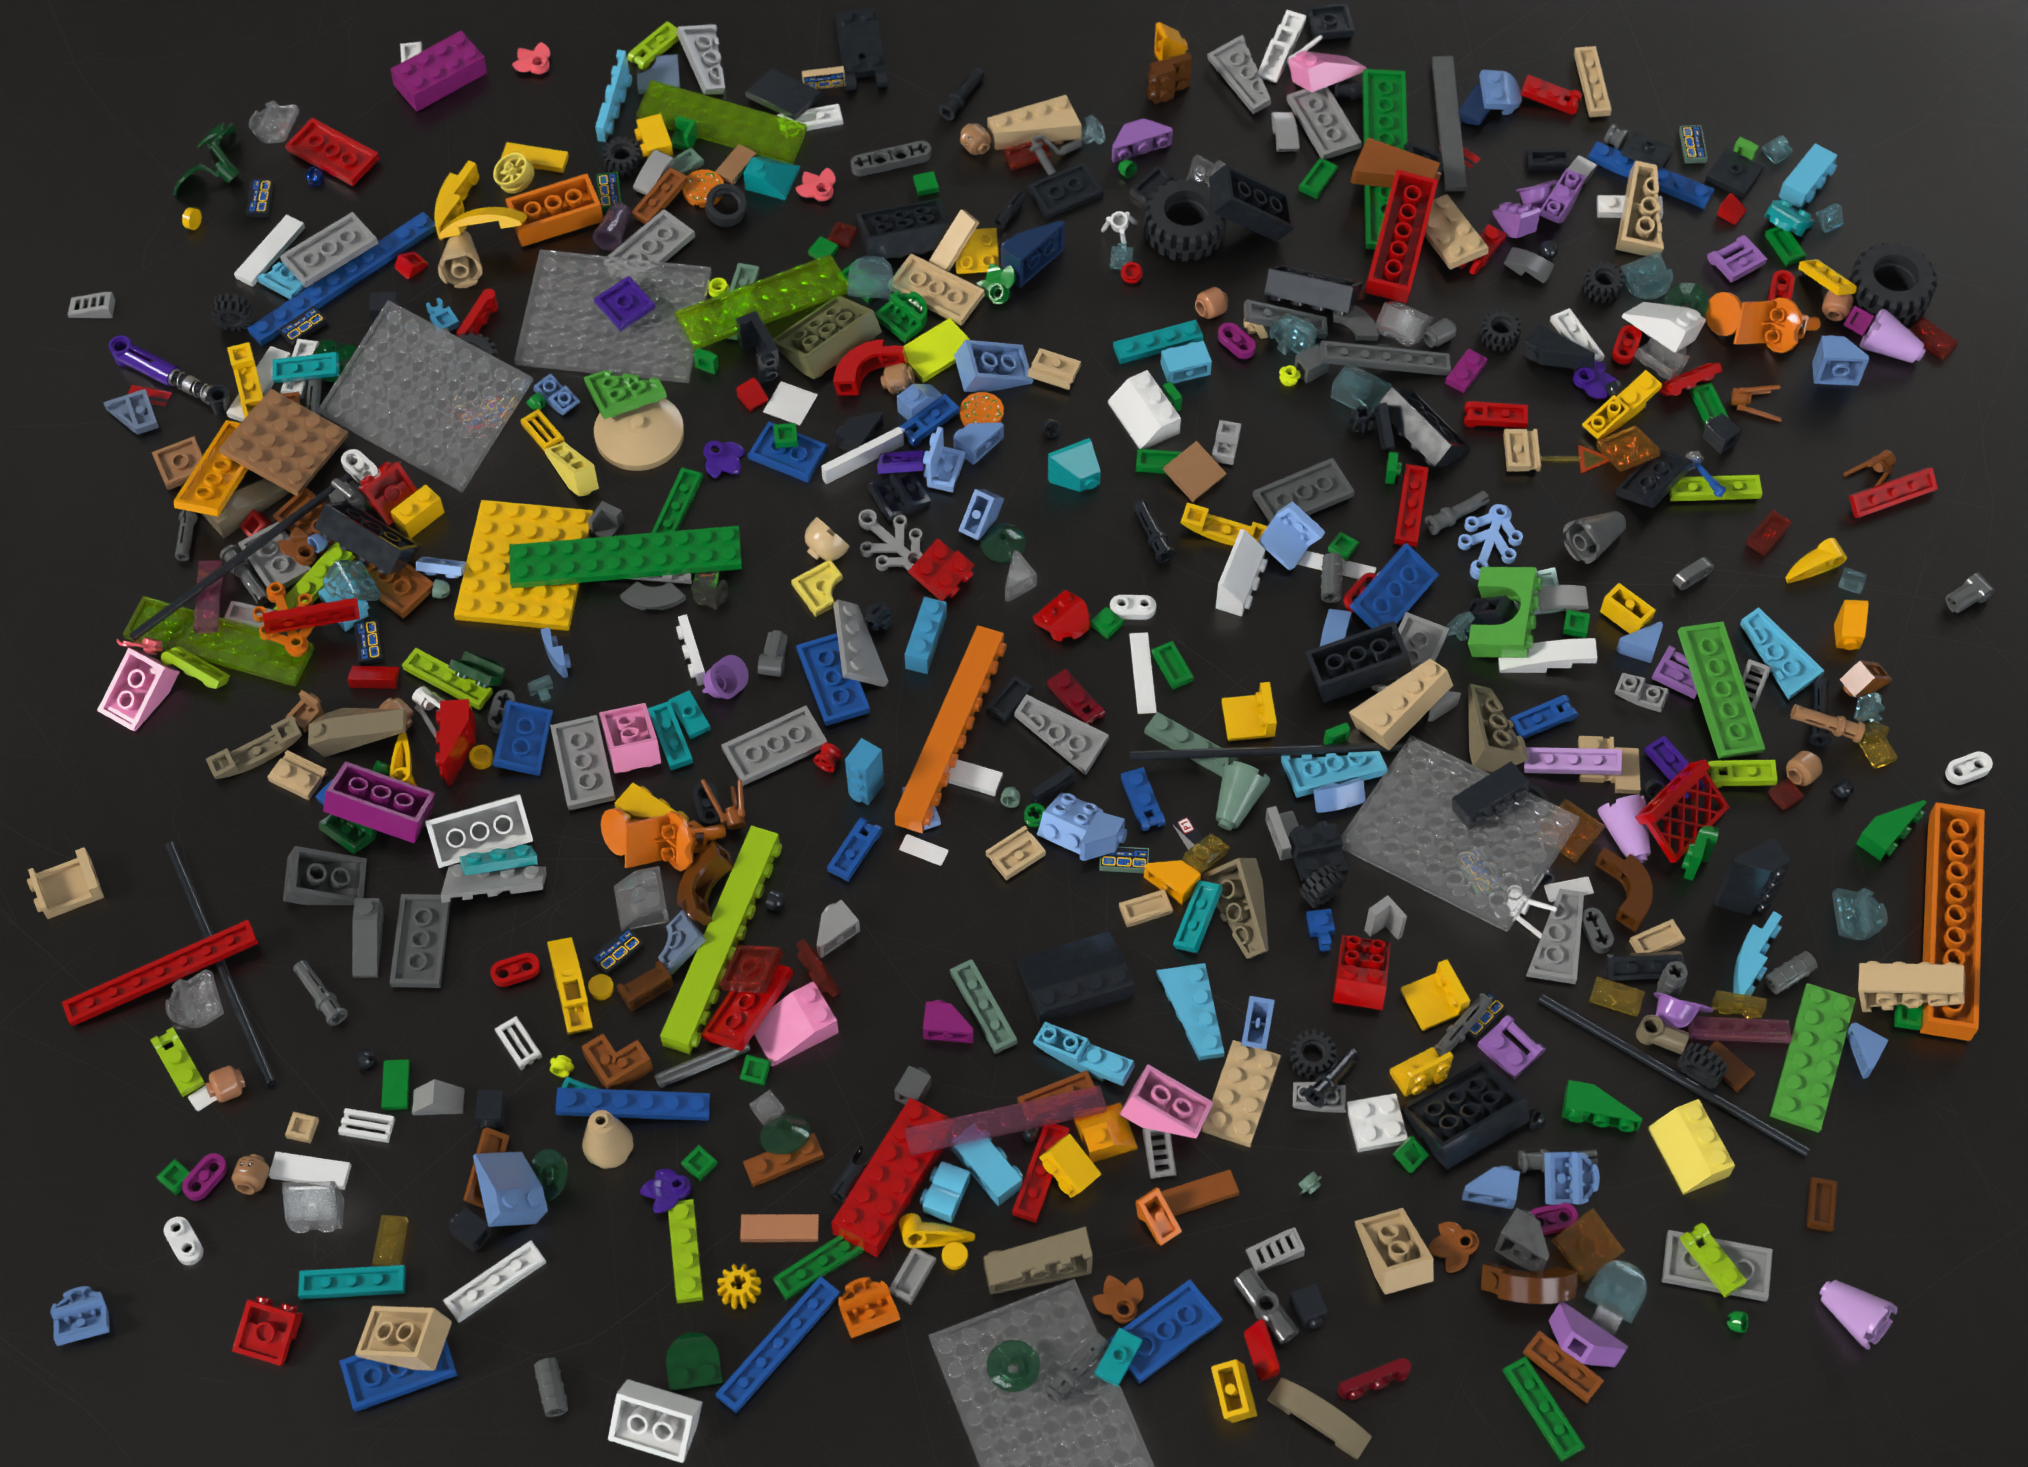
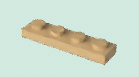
M1596 46L1575 48L1574 56L1589 117L1610 116L1611 106Z

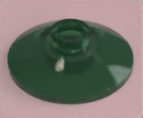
M1684 282L1674 286L1667 293L1664 305L1683 307L1685 303H1690V309L1698 311L1702 317L1705 316L1709 307V299L1705 290L1698 284Z
M999 523L991 526L981 537V549L984 555L998 563H1008L1018 559L1026 548L1024 533L1018 527L1008 523Z
M782 1115L772 1119L763 1127L760 1141L763 1148L772 1154H789L799 1150L806 1144L810 1137V1127L808 1122L800 1116Z
M545 1149L538 1152L529 1165L543 1187L545 1200L549 1201L556 1198L563 1191L567 1182L568 1167L565 1158L560 1152L553 1149Z
M1007 1340L1001 1342L993 1348L988 1356V1376L992 1383L1001 1390L1007 1392L1023 1391L1029 1388L1039 1375V1357L1036 1351L1023 1341ZM1015 1365L1018 1367V1371L1012 1373L1008 1368Z

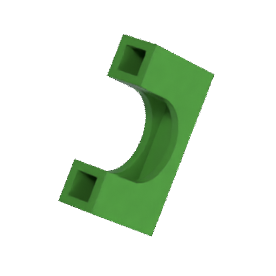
M1481 567L1478 582L1481 597L1507 595L1510 600L1520 605V609L1513 619L1504 624L1471 625L1468 646L1472 657L1528 658V651L1533 647V635L1531 633L1532 629L1536 628V616L1534 614L1535 610L1539 609V596L1537 595L1538 590H1542V577L1538 576L1536 567Z

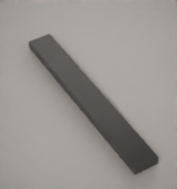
M1432 56L1440 152L1443 161L1444 191H1466L1467 185L1453 56Z

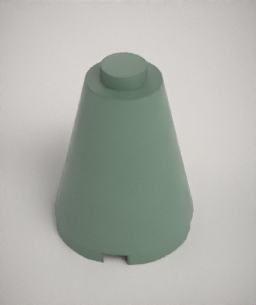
M1226 761L1215 818L1219 822L1218 825L1226 830L1239 827L1269 785L1270 778L1268 775L1264 774V777L1258 775L1259 769L1248 764L1234 761L1230 765V762Z

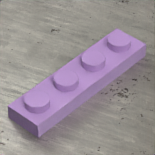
M1526 747L1528 759L1524 762V773L1621 775L1622 749Z

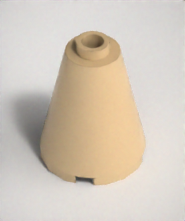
M463 231L461 235L449 237L438 265L439 276L443 282L454 284L456 288H468L475 285L482 275V264L471 235L467 231Z
M599 1110L594 1112L588 1120L582 1142L583 1152L590 1163L600 1166V1168H616L628 1159L627 1157L633 1150V1136L628 1127L610 1112Z

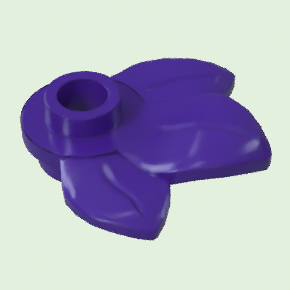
M1594 362L1593 369L1587 367L1580 368L1573 377L1576 386L1585 389L1589 396L1596 399H1606V384L1617 379L1604 372L1605 362Z
M715 440L707 442L703 449V454L707 459L705 465L707 472L714 478H717L722 471L730 474H740L741 464L739 457L745 454V450L734 442L723 444ZM711 449H717L719 452L714 453Z
M661 1169L655 1172L656 1179L646 1182L640 1190L642 1195L655 1199L654 1213H661L674 1208L678 1200H683L689 1196L691 1182L686 1176H678L671 1169Z

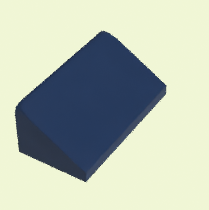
M1475 85L1460 107L1458 113L1461 123L1480 125L1490 109H1484L1481 85Z

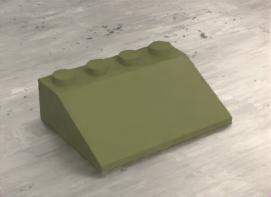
M836 295L779 334L773 341L778 351L801 373L815 379L824 375L825 371L831 367L838 365L841 359L855 347L873 341L882 330L872 309Z

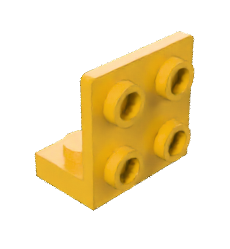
M996 228L975 229L955 261L957 274L986 273L991 263L999 266Z
M1270 682L1260 683L1259 692H1256L1255 695L1222 698V709L1228 741L1275 737L1277 721Z
M1448 959L1438 963L1435 974L1401 987V993L1423 1031L1463 1015L1470 1004V999Z
M1431 1047L1390 1069L1389 1073L1405 1097L1412 1093L1413 1095H1418L1426 1089V1086L1432 1083L1439 1084L1448 1077L1453 1054L1448 1052L1439 1057L1435 1049Z

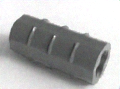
M1328 553L1323 556L1321 566V598L1324 602L1336 603L1341 600L1343 590V558L1340 554Z
M1803 951L1765 975V983L1772 992L1779 994L1818 969L1817 962L1811 953Z
M1679 961L1668 963L1660 976L1656 992L1677 998L1687 979L1688 971L1686 966Z
M546 1358L534 1364L535 1378L538 1382V1391L541 1394V1404L544 1407L545 1415L547 1417H555L566 1413L569 1410L566 1400L567 1395H565L564 1383L561 1379V1370H559L557 1359Z

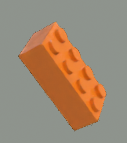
M588 174L505 199L507 208L526 213L527 218L521 226H514L522 247L604 221L601 204Z

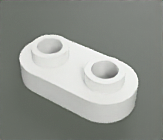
M348 450L341 457L344 470L358 483L369 474L375 476L379 473L377 466L359 450Z
M1117 595L1110 602V610L1122 619L1146 620L1155 615L1156 602L1148 595Z
M1974 752L1951 761L1946 768L1945 775L1951 783L1962 785L1986 776L1991 770L1993 762L1988 754Z
M183 1217L170 1219L165 1224L164 1234L175 1255L184 1265L196 1264L203 1256V1247L194 1230ZM176 1226H181L179 1231L173 1232ZM191 1246V1251L185 1253V1248Z

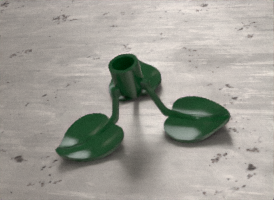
M220 123L197 146L200 149L205 143L208 144V148L219 158V161L214 165L217 170L214 171L202 164H197L180 177L174 188L175 197L183 180L199 170H205L216 178L220 175L227 183L240 172L227 159L219 146L223 137L236 133L233 123H230L224 129L225 123Z

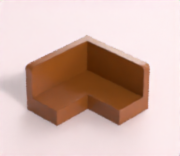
M604 1034L581 1046L586 1061L605 1089L623 1090L653 1071L651 1059L638 1040L618 1052L614 1051Z

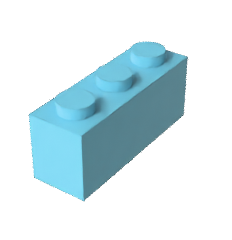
M1815 143L1784 181L1779 197L1791 202L1800 209L1806 202L1810 203L1815 196L1816 189L1820 190L1825 184L1827 175L1832 176L1836 170L1837 165L1835 161L1837 154Z
M974 1123L951 1140V1151L966 1169L971 1172V1175L997 1206H1000L1020 1191L1023 1178L1022 1173L1015 1165L1011 1166L1007 1162V1156L999 1146L996 1148L991 1143V1137L984 1128L980 1129Z

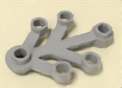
M866 509L860 512V526L865 530H872L885 542H863L860 545L861 555L870 557L874 553H898L901 557L888 558L885 555L878 556L876 558L877 569L885 571L889 567H905L909 571L914 565L912 562H917L923 555L920 552V543L923 540L922 531L918 528L910 530L911 551H909L904 546V529L907 527V518L904 515H897L893 519L895 528L894 538L877 523V515L873 510ZM915 534L919 535V537L914 538L912 536ZM864 548H870L869 551H865V550H863V549H864ZM882 561L886 562V564L881 565L879 563Z

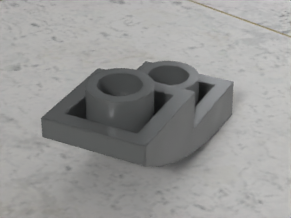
M1515 247L1510 249L1504 262L1506 266L1519 275L1526 271L1542 283L1548 279L1554 267V264L1545 258Z

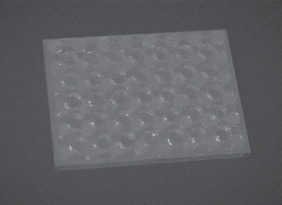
M540 250L514 359L515 364L587 373L612 371L613 375L622 376L623 373L639 375L640 378L644 379L652 377L663 381L689 383L694 362L693 354L697 347L712 273L711 267ZM627 276H630L655 303L656 308L620 332L594 303V298Z
M388 300L317 411L329 420L463 493L534 379Z
M1410 736L1389 766L1387 772L1384 773L1341 835L1343 841L1341 849L1508 932L1580 822V817L1529 793L1522 801L1509 805L1501 814H1495L1488 818L1483 825L1469 830L1452 811V797L1485 778L1490 773Z
M1075 1279L929 1335L930 1343L980 1467H1154L1120 1385L1117 1388L1094 1376L1105 1354L1104 1348L1079 1376L1077 1386L1074 1389H1070L1062 1398L1063 1402L1061 1405L1058 1406L1052 1403L1042 1392V1388L1049 1386L1057 1376L1056 1372L1059 1369H1065L1091 1340L1093 1335L1097 1333ZM1091 1350L1079 1362V1365H1081L1084 1362V1360L1090 1355V1353L1092 1352ZM1062 1384L1058 1386L1057 1391L1062 1387Z

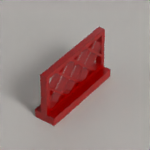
M1706 759L1689 763L1635 816L1640 825H1647L1671 863L1679 860L1688 850L1690 843H1695L1702 827L1712 826L1730 808L1707 773L1710 766ZM1700 779L1705 784V792L1699 791ZM1686 793L1692 794L1691 805L1685 804ZM1698 795L1705 797L1704 808L1698 807ZM1711 798L1715 799L1719 806L1716 811L1711 810ZM1673 806L1678 807V819L1672 818ZM1685 809L1691 810V822L1685 821ZM1698 812L1704 813L1703 825L1698 824ZM1659 820L1665 821L1664 833L1656 825ZM1671 822L1678 824L1677 836L1671 834ZM1685 826L1691 827L1690 838L1684 837ZM1671 839L1677 840V851L1675 853L1671 848Z

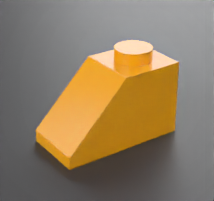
M1161 22L1156 23L1154 52L1158 60L1161 61L1186 53L1188 45L1185 38L1182 39L1179 31Z
M1844 600L1834 623L1836 648H1844L1846 650L1860 649L1866 633L1868 601Z
M1182 860L1147 863L1144 869L1145 879L1160 890L1165 889L1167 895L1181 905L1194 892L1198 880H1201L1199 870L1194 865L1186 864Z

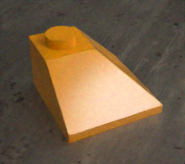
M1122 1103L1073 1117L1084 1151L1092 1162L1137 1149L1129 1122L1120 1115L1123 1109Z

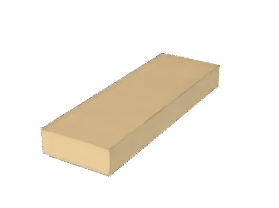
M961 209L930 258L929 263L949 272L980 222L966 210Z

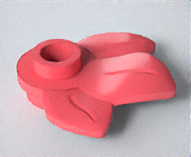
M542 42L536 46L534 51L519 48V60L514 62L512 66L520 72L531 71L534 74H543L550 67L548 61L550 50Z
M829 168L823 170L820 176L804 172L802 177L803 185L797 186L796 191L806 198L814 197L819 201H827L832 198L834 193L835 175Z
M143 638V641L137 639L135 642H122L117 639V643L120 646L141 647L144 653L157 655L158 651H163V647H161L162 641Z

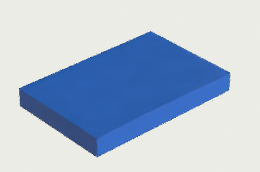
M769 421L748 453V459L808 483L829 450L828 444L797 433L798 446L775 448L773 425L777 424Z
M507 700L492 766L540 776L553 710Z

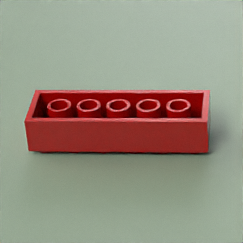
M1396 169L1364 293L1407 303L1438 184L1437 179Z
M910 1097L833 1219V1234L843 1237L845 1241L857 1247L860 1246L864 1251L878 1258L897 1227L900 1218L905 1214L953 1136L954 1120Z

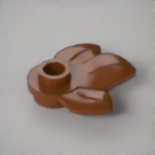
M298 527L292 530L289 540L278 541L280 551L287 556L293 557L294 561L299 565H311L315 562L317 556L314 548L308 544L309 536Z
M1455 1222L1439 1224L1438 1227L1441 1235L1431 1241L1428 1250L1437 1257L1445 1258L1447 1273L1457 1272L1468 1264L1469 1255L1474 1254L1478 1250L1479 1238L1475 1232L1468 1229L1463 1230ZM1469 1238L1470 1244L1464 1246L1461 1244L1462 1240Z
M1107 1276L1103 1287L1104 1294L1093 1297L1096 1309L1102 1314L1112 1315L1119 1323L1125 1324L1133 1321L1137 1315V1305L1143 1299L1144 1292L1141 1281L1138 1278H1134L1125 1286L1115 1277ZM1121 1308H1127L1129 1310V1313L1123 1315L1119 1312V1310Z

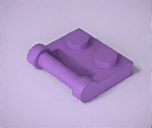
M1745 235L1740 236L1736 239V242L1723 249L1712 251L1707 255L1710 264L1716 265L1731 283L1765 265L1767 258ZM1739 249H1742V251L1736 253L1735 255H1733V256H1731V257H1729V258H1727V259H1725V260L1723 259L1724 257L1730 255L1731 253H1733V252H1735V251H1737V250H1739Z
M1669 645L1653 673L1652 679L1695 699L1697 691L1690 669L1671 661L1673 659L1689 667L1684 654L1675 651L1676 648Z
M1509 1014L1483 1037L1477 1045L1513 1080L1538 1059L1546 1049L1540 1043H1535L1520 1029ZM1508 1030L1530 1053L1528 1055L1524 1054L1503 1032Z

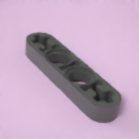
M917 141L859 154L851 159V171L856 176H865L923 163L931 158V146L926 141ZM903 153L907 155V157L904 159H898L896 155ZM878 158H884L886 159V162L879 164L875 162V160H877Z

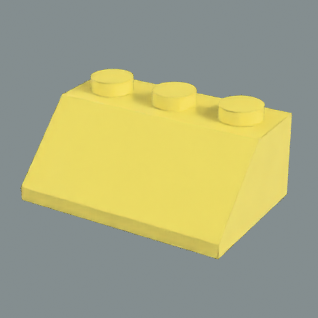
M1699 1099L1673 1109L1648 1127L1683 1195L1729 1177L1735 1167Z

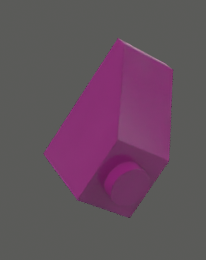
M942 1000L926 1001L923 1023L924 1039L973 1043V1028L952 1004Z

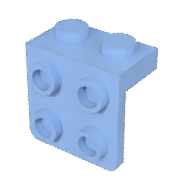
M938 427L936 433L931 435L930 451H926L923 464H926L924 477H927V487L954 492L966 455L965 451L944 447L943 427Z
M1292 501L1276 513L1258 541L1285 568L1292 570L1307 548L1321 539L1325 531Z
M1060 793L1044 811L1037 835L1080 854L1081 841L1097 811L1103 812V810L1093 803H1087L1076 798L1072 794Z

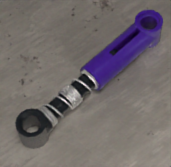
M116 336L109 342V349L117 365L129 366L169 387L177 385L178 389L196 398L200 397L202 401L211 406L212 411L216 415L227 414L226 412L233 401L226 386L221 384L214 386L202 384L197 378L191 375L186 376L178 366L132 344L126 336Z

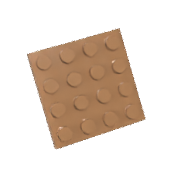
M270 389L220 447V453L292 494L299 496L348 437V431Z

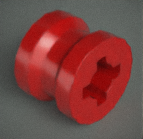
M823 743L820 747V754L814 757V763L824 771L833 772L836 769V762L842 759L843 753L835 745Z

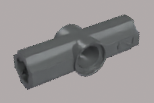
M1253 1268L1246 1269L1234 1279V1284L1254 1309L1255 1316L1259 1320H1265L1267 1328L1280 1345L1287 1343L1298 1334V1328L1279 1304L1277 1295L1269 1291ZM1263 1302L1270 1303L1273 1308L1270 1310H1264L1260 1307V1304Z

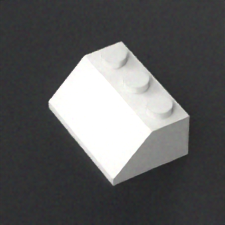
M1148 370L1128 378L1108 400V404L1139 449H1147L1180 434L1181 417Z
M1240 529L1218 583L1216 609L1241 617L1245 608L1249 609L1253 599V596H1251L1252 590H1257L1260 582L1258 575L1260 572L1264 573L1268 561L1264 559L1265 549L1243 529Z
M627 1379L616 1395L608 1440L683 1463L698 1425L702 1402Z

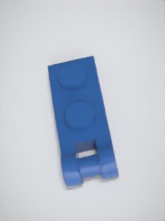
M946 394L942 395L900 426V429L903 431V437L908 438V442L913 447L918 446L922 439L960 413V407ZM917 428L918 430L914 433L912 430Z
M1562 695L1512 716L1510 720L1514 724L1513 728L1517 735L1526 739L1566 721L1571 722L1579 716L1576 708H1572L1570 705L1571 700L1569 697Z
M1144 767L1121 773L1123 786L1141 831H1147L1150 827L1156 825L1157 827L1164 826V815L1159 808ZM1152 814L1153 816L1147 818L1145 815Z
M860 817L827 866L828 872L849 882L874 842L881 836L883 827L877 824L873 826L868 823L867 819ZM866 832V833H868V835H867V837H866V836L862 835L861 833Z

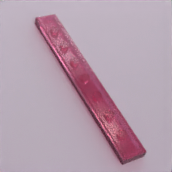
M1096 1086L906 1128L904 1132L910 1155L1099 1114L1105 1112L1107 1108L1101 1088Z

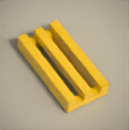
M539 409L520 420L521 425L543 450L555 446L559 442H565L564 437ZM535 417H538L555 437L554 439L536 421ZM528 421H530L533 424V426L540 432V434L546 439L547 443L534 430V428L528 423Z

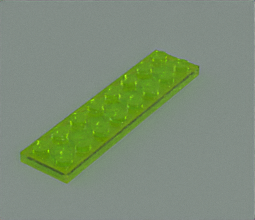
M653 80L650 81L636 114V118L641 119L661 113L665 127L674 131L676 130V116L695 120L698 138L733 148L742 145L756 152L757 155L793 164L807 130V126L804 123Z
M830 254L675 311L674 317L693 350L737 335L736 318L757 311L763 324L849 293L851 287Z
M143 596L123 632L125 639L134 641L129 634L170 603ZM184 607L179 608L137 639L139 642H142L143 638L162 641L161 647L164 650H170L179 646L204 661L295 687L315 649L313 643H309L308 650L303 656L293 657L287 653L284 645L271 640H263L260 637L259 628Z

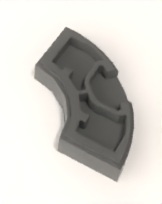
M1355 305L1353 311L1345 315L1333 313V322L1349 327L1354 333L1356 340L1378 341L1379 335L1375 322L1360 307Z
M637 581L620 595L622 601L640 610H666L686 600L685 595L671 582L663 586L649 587Z

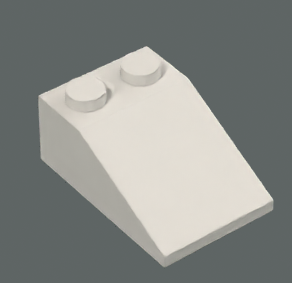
M1643 302L1622 315V318L1674 353L1694 342L1706 321L1696 310Z

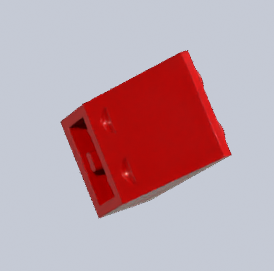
M469 699L440 701V710L436 711L437 725H440V731H436L437 746L440 745V752H436V764L440 766V776L445 778L447 787L452 786L471 749L476 744V721Z
M1342 935L1334 988V1003L1383 1010L1391 942Z

